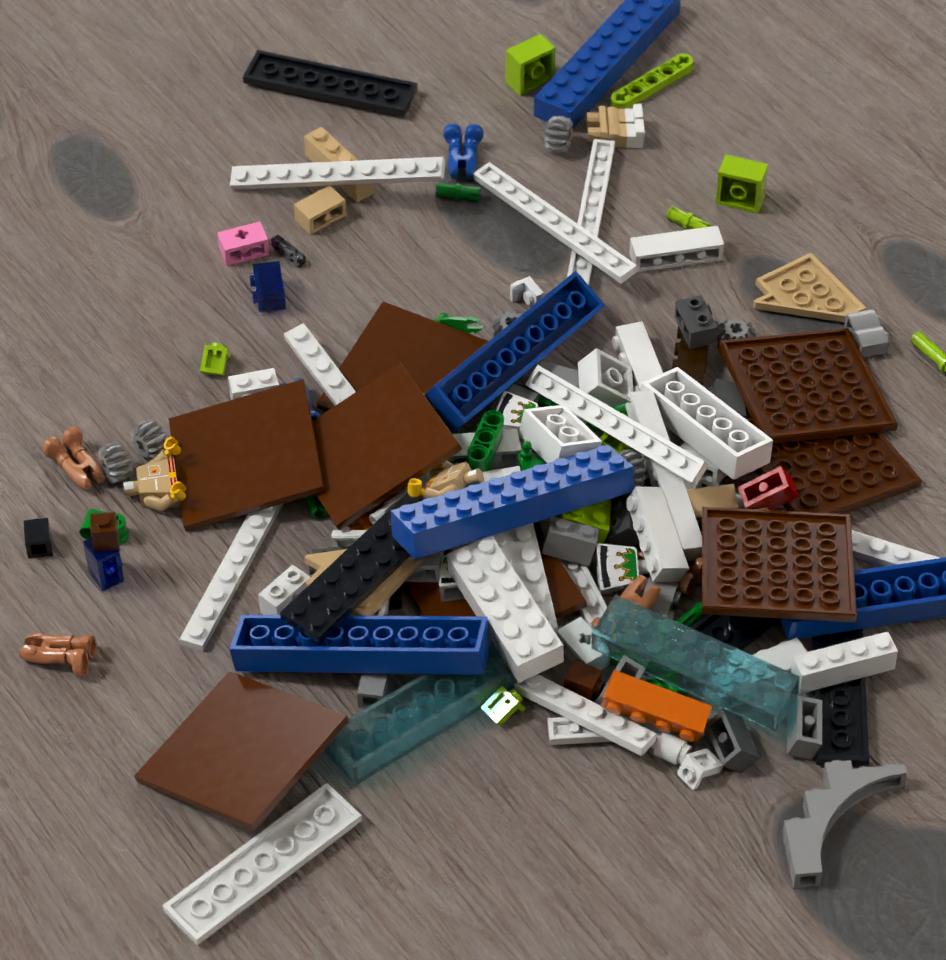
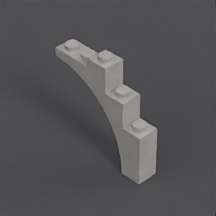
M834 760L825 763L823 773L825 789L817 788L805 791L803 810L805 818L796 817L784 820L782 836L793 889L820 887L822 877L821 849L828 832L836 820L850 807L867 797L887 790L904 788L907 775L905 764H887L878 767L863 766L853 769L851 760Z

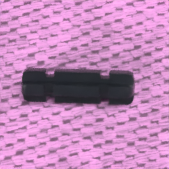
M280 235L272 237L271 245L297 267H301L306 263V256L298 252L299 250Z

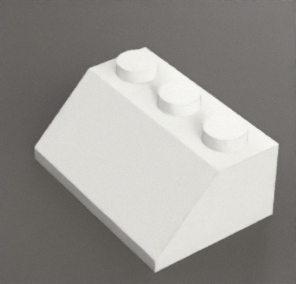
M565 405L524 409L518 435L524 441H530L531 447L547 463L553 462L558 458L576 455L578 452L596 449L602 444V440Z

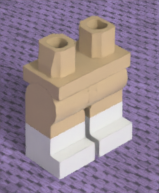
M633 104L632 109L599 106L598 112H587L588 142H593L594 139L615 141V148H643L645 131L642 104Z

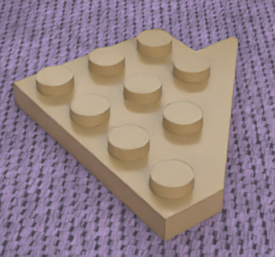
M812 253L756 279L755 285L764 296L754 300L753 307L755 309L844 323L846 314L866 310V307Z
M347 549L306 555L304 557L305 564L317 570L306 582V587ZM410 556L351 615L373 616L418 568L426 556L418 559Z

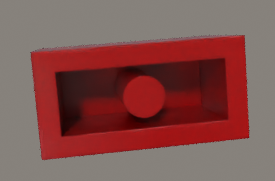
M782 466L738 487L746 509L767 507L768 510H773L799 497L792 476Z

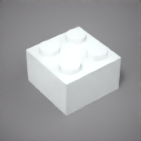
M597 348L578 362L580 390L610 407L614 405L620 406L631 401L629 393L633 392L632 366Z

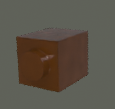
M116 513L90 514L94 552L119 550Z
M577 660L573 661L564 678V688L592 702L596 695H600L605 685V681H602L601 669Z

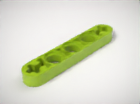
M679 54L620 88L611 95V107L629 109L633 107V104L640 103L689 74L693 69V58L688 54ZM669 71V72H672L673 74H671V75H666V74H663V72ZM648 81H656L657 83H656V84H649V83H647V82H648ZM639 90L641 93H632L631 91Z

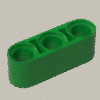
M491 410L486 412L480 421L467 451V463L471 470L480 469L482 472L489 470L504 433V416L499 411Z

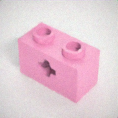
M261 222L217 232L219 250L226 266L269 255L268 238Z

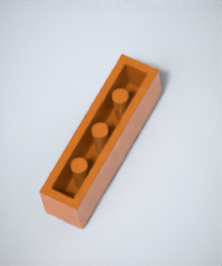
M616 670L613 671L601 703V707L606 708L612 714H623L630 717L636 723L650 724L655 726L658 731L677 734L681 739L689 742H698L701 738L712 707L711 705Z

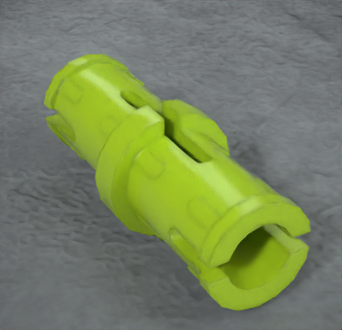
M671 206L666 215L668 220L682 225V228L685 230L712 226L711 223L695 217V214L684 212L675 206Z

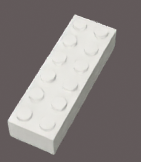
M676 367L641 383V391L653 389L664 425L733 480L770 463L773 439L680 368Z
M493 536L482 538L447 554L448 572L475 615L488 617L492 642L518 683L564 662L562 642Z

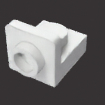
M530 276L510 285V300L513 303L524 299L525 303L532 307L544 297V292Z
M706 748L686 754L677 774L694 790L698 788L702 778L720 773L723 766L721 761Z

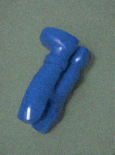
M449 124L443 130V137L449 144L448 171L452 179H458L459 168H465L466 179L470 180L473 178V173L477 168V145L484 137V130L477 124L469 125L466 128L465 154L461 156L462 130L457 124Z

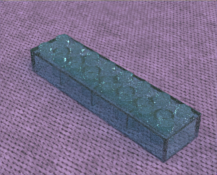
M616 594L591 633L593 650L618 661L625 655L646 668L644 673L774 732L777 731L799 691L800 676Z
M491 640L483 675L422 674L349 718V722L326 747L325 752L356 786L481 710V706L501 686H504L508 691L512 688L515 689V684L518 681Z

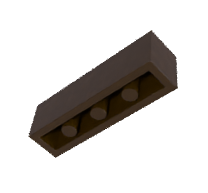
M678 326L677 339H680V342L675 343L674 356H678V359H673L672 369L680 368L703 386L709 345L689 349Z

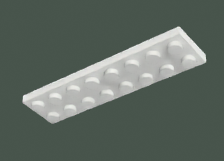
M515 466L482 472L484 475L483 482L520 471V467ZM533 523L492 535L555 633H558L556 616Z
M326 783L163 904V911L196 945H199L362 821V815Z

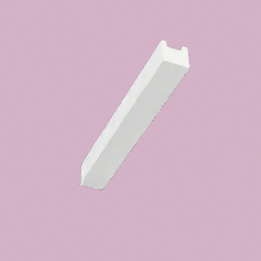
M653 389L630 392L631 403H626L625 405L628 417L669 440ZM641 454L642 459L645 460L644 465L647 469L651 487H662L687 562L695 561L698 557L702 556V535L683 478Z

